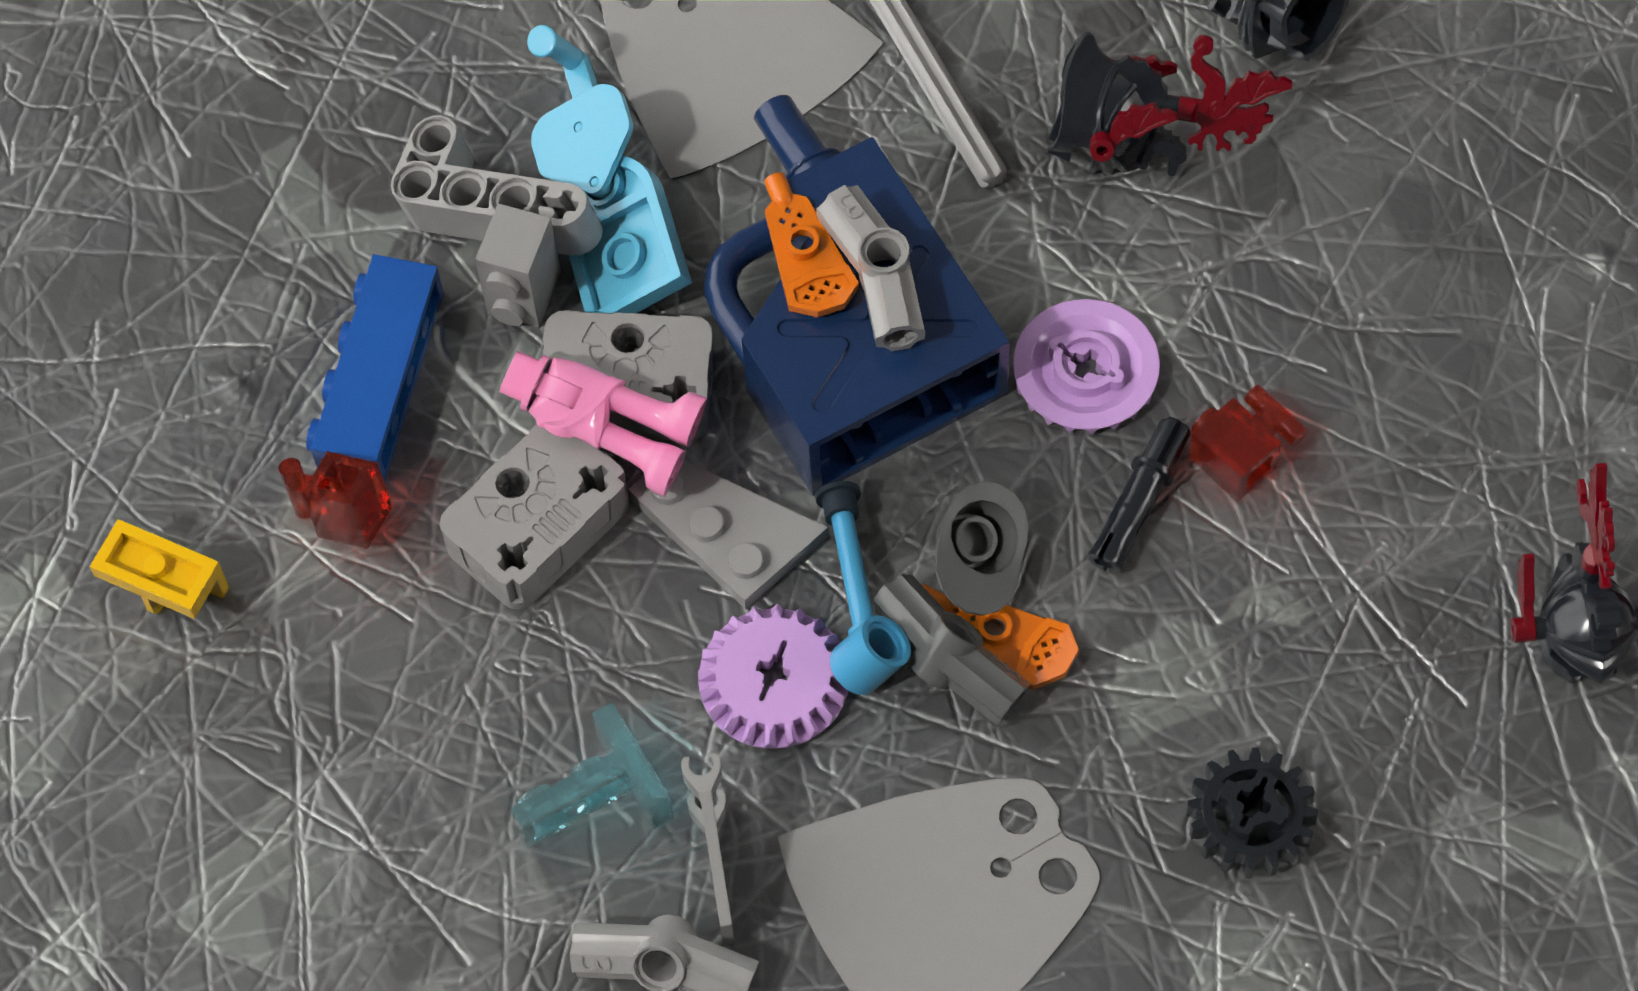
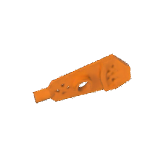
M777 172L769 175L764 180V184L772 202L764 212L789 311L821 317L845 309L859 289L858 280L849 265L844 261L829 233L818 220L816 211L806 196L792 193L784 173ZM798 236H808L813 240V244L808 249L800 250L792 245V241Z
M922 584L945 611L952 612L970 622L982 635L984 641L982 645L1031 684L1029 688L1032 690L1065 678L1079 654L1078 645L1068 624L1049 617L1045 619L1005 605L998 612L984 616L966 613L952 604L944 593L926 584ZM991 619H999L1004 622L1006 629L1000 635H990L984 629L985 623Z

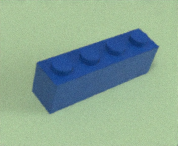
M373 254L367 274H359L354 287L353 302L356 308L352 321H344L339 333L338 352L341 355L336 370L329 369L325 376L322 389V399L325 405L320 419L314 418L311 421L307 433L306 448L307 451L312 453L319 474L384 487L444 294L437 266Z

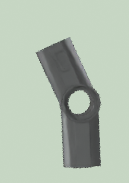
M900 574L892 582L884 584L873 599L876 602L874 612L896 622L907 635L911 646V655L908 663L913 671L932 686L944 690L952 689L997 726L1005 720L1027 692L1031 684L982 645L984 641L979 631L961 616L945 611L913 575Z

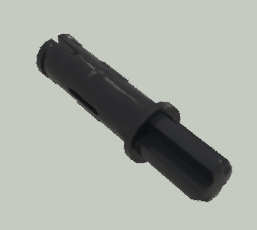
M1174 417L1162 419L1142 456H1137L1132 460L1131 468L1134 471L1097 541L1087 555L1088 560L1099 569L1105 571L1110 563L1108 567L1110 573L1119 574L1122 571L1123 564L1163 487L1170 486L1173 483L1174 475L1172 470L1191 436L1190 428L1179 419Z

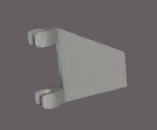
M714 752L710 753L712 769L707 774H694L691 771L689 757L682 759L681 769L684 782L692 791L689 792L687 797L690 817L706 835L723 946L735 945L718 838V832L726 816L727 803L724 791L718 788L722 778L720 758ZM716 793V799L718 802L715 806H713L712 799ZM696 797L700 800L702 809L696 805Z

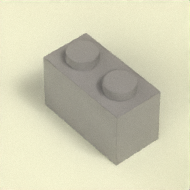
M498 203L475 259L487 314L492 315L495 319L507 325L519 326L523 323L539 328L561 274L551 217Z

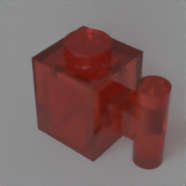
M1260 385L1254 386L1244 398V402L1256 412L1254 416L1233 397L1219 410L1215 407L1206 410L1191 428L1192 439L1189 458L1236 502L1278 468L1282 442L1274 436L1276 433H1279L1291 446L1300 443L1308 433V429Z
M327 451L313 475L304 474L301 463L296 458H287L278 466L296 516L300 519L311 518L319 538L365 549L370 547L393 508L377 462Z

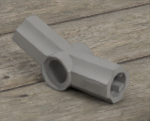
M843 185L829 193L826 200L817 208L816 215L859 273V282L865 293L876 347H883L891 352L911 348L916 342L925 339V329L910 266L909 244L906 237L898 230L892 229L887 225L858 185L852 187ZM880 260H889L895 263L889 267L873 265Z
M674 915L658 916L649 925L577 922L572 932L570 961L571 970L576 973L577 977L637 980L641 986L650 991H672L675 988L684 991H748L759 963L755 959L697 937L695 929L688 921ZM659 951L666 952L667 954H669V955H671V956L664 955V954H662V953L659 952Z

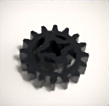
M1252 747L1249 760L1241 761L1239 755L1233 749L1227 753L1226 767L1222 768L1218 763L1211 760L1207 763L1205 772L1208 780L1195 778L1193 781L1191 793L1196 798L1188 800L1186 816L1197 820L1191 823L1189 835L1191 839L1206 838L1201 854L1205 859L1217 853L1223 856L1221 871L1227 873L1235 863L1243 864L1245 878H1252L1255 866L1263 865L1267 873L1273 876L1277 873L1279 858L1294 865L1297 863L1299 850L1296 845L1309 848L1313 832L1308 827L1316 825L1318 809L1307 805L1313 801L1315 790L1313 786H1297L1303 771L1299 766L1287 772L1281 769L1282 754L1276 753L1270 762L1267 763L1261 761L1259 748ZM1276 790L1284 796L1289 807L1279 802ZM1262 798L1261 812L1258 811L1253 818H1249L1246 826L1242 827L1243 813L1247 814L1251 807H1255L1258 799ZM1212 811L1216 812L1215 818L1225 822L1228 830L1227 836L1219 829ZM1264 842H1268V843H1269V844H1265V845L1254 846V845H1258V844H1261V843H1264Z

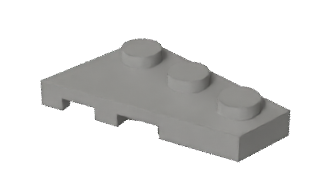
M685 460L665 497L653 493L646 487L645 476L628 489L629 499L745 610L829 537L827 526Z

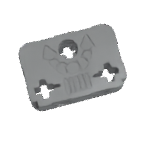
M571 310L558 311L547 319L544 327L543 355H547L551 359L556 357L585 364L608 376L625 380V387L657 400L674 403L688 392L708 398L693 441H697L706 435L711 420L716 363L712 327L708 321L702 317L685 315L680 317L656 316L639 313H588ZM634 349L633 352L626 353L627 350ZM610 411L609 422L651 440L672 441L645 425Z
M536 424L518 444L495 462L457 501L455 500L443 512L440 518V527L447 553L453 561L505 606L518 610L527 608L629 510L630 499L625 473L617 462L599 449L574 437L564 438L555 436ZM512 493H515L517 495L520 493H524L520 497L512 496L510 498H507V496H509Z

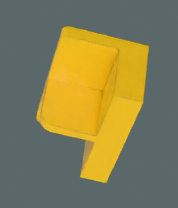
M117 519L89 566L95 577L141 596L147 611L158 614L163 606L195 619L210 593L224 598L229 590V585L219 561L120 519Z

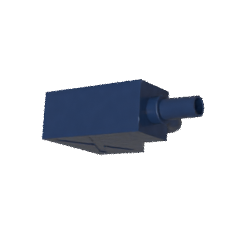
M785 94L773 97L763 103L756 111L754 121L787 172L786 178L792 193L806 196L816 211L826 200L829 193L843 185L847 187L859 186L887 225L892 229L898 230L908 241L910 266L925 329V339L916 342L909 349L891 352L889 349L876 347L865 293L859 282V273L834 240L833 242L859 282V289L845 309L821 317L791 312L788 309L780 279L754 319L739 295L737 284L738 277L746 266L774 251L766 217L738 231L718 246L707 265L705 274L704 294L711 314L744 365L747 393L808 490L814 496L822 486L835 481H843L1008 395L1010 342L874 138L871 137L841 153L834 148H825L792 98ZM798 236L792 241V245L800 250L808 249L813 244V240L808 236ZM880 260L873 265L889 267L895 263L889 260Z

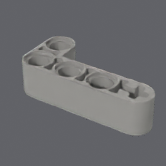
M433 115L423 119L411 132L393 174L391 190L406 217L416 229L424 232L483 241L499 203L551 217L557 252L560 254L582 255L591 251L601 240L603 232L601 222L585 192L579 186L571 183L474 169L473 155L457 126L450 118L443 115Z

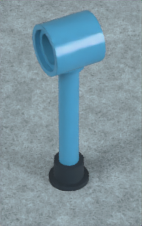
M835 481L822 486L816 492L815 499L817 505L824 510L826 522L833 526L852 627L848 631V636L832 650L830 666L835 678L844 688L858 695H867L876 690L909 660L911 646L907 635L896 622L885 616H874L855 521L859 518L857 501L861 497L860 487L851 481Z

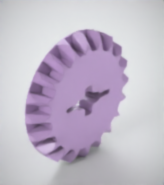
M1071 300L1042 311L1031 320L1021 333L1016 343L1013 357V375L1016 380L1018 394H1022L1030 412H1038L1044 417L1047 425L1054 422L1064 426L1068 433L1074 429H1083L1093 435L1101 428L1110 427L1115 430L1121 422L1128 418L1134 420L1138 411L1145 404H1149L1159 378V353L1156 343L1146 326L1129 311L1100 300ZM1089 358L1096 361L1095 371L1098 375L1090 372L1083 378L1076 375L1077 365L1074 363L1075 361L1081 364L1087 362Z
M776 604L771 609L762 610L753 606L750 612L740 617L732 615L726 626L720 631H714L711 642L702 652L701 664L698 670V683L702 703L708 715L730 737L754 747L770 749L787 748L804 743L819 735L836 719L843 708L848 694V690L835 678L830 666L831 652L840 644L837 634H833L825 626L821 618L816 620L806 615L801 608L796 611L783 609L779 604ZM782 657L783 674L788 679H777L774 685L769 687L766 697L762 701L765 694L764 674L759 670L761 668L770 670L774 662L777 663L779 658Z

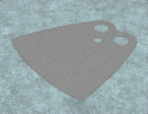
M601 0L604 23L622 82L647 137L670 179L710 167L766 139L754 121V115L763 103L773 97L789 95L802 115L806 114L849 81L864 67L884 43L870 30L829 0H696V7L689 12L679 9V0H653L648 6L641 9L630 8L622 0Z
M1023 778L990 779L915 792L826 818L778 836L785 868L799 904L824 952L850 991H1021L1080 920L1091 903L1100 881L1099 869L1084 845L1071 841L1061 831L1058 823L1060 816L1059 808L1048 791L1040 783ZM1023 799L1034 806L1037 812V822L1029 832L1013 834L1001 825L999 814L1002 806L1008 801ZM1004 858L1010 862L1011 872L1006 877H996L991 873L990 866L995 859ZM1054 858L1064 859L1074 866L1077 873V881L1071 890L1063 894H1053L1041 886L1039 871L1048 860Z

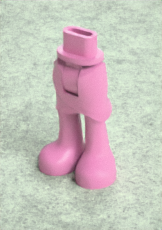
M517 351L514 355L499 391L504 395L521 401L520 410L529 412L536 419L537 425L546 429L551 434L564 438L574 437L580 439L596 449L604 448L631 462L644 472L646 487L653 493L663 497L669 492L682 467L686 455L685 450L670 444L653 441L609 422L610 411L645 425L676 443L690 447L708 398L692 392L686 393L674 403L657 400L625 387V380L608 376L585 364L556 357L551 359L547 355H542L540 360L520 351Z

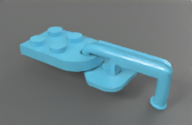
M547 25L536 26L528 35L527 44L529 50L537 57L544 58L548 56L563 66L572 95L571 100L543 115L533 129L531 145L538 170L548 180L579 186L588 197L603 228L601 240L591 251L582 255H569L584 311L588 313L611 314L613 312L638 313L692 283L664 188L659 178L650 169L635 159L622 156L634 127L624 94L612 85H598L591 60L585 52L556 34L553 28Z

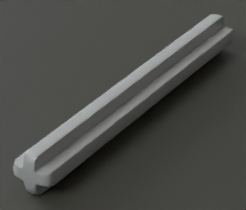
M869 0L978 184L985 189L1001 184L1006 179L1005 164L907 1Z

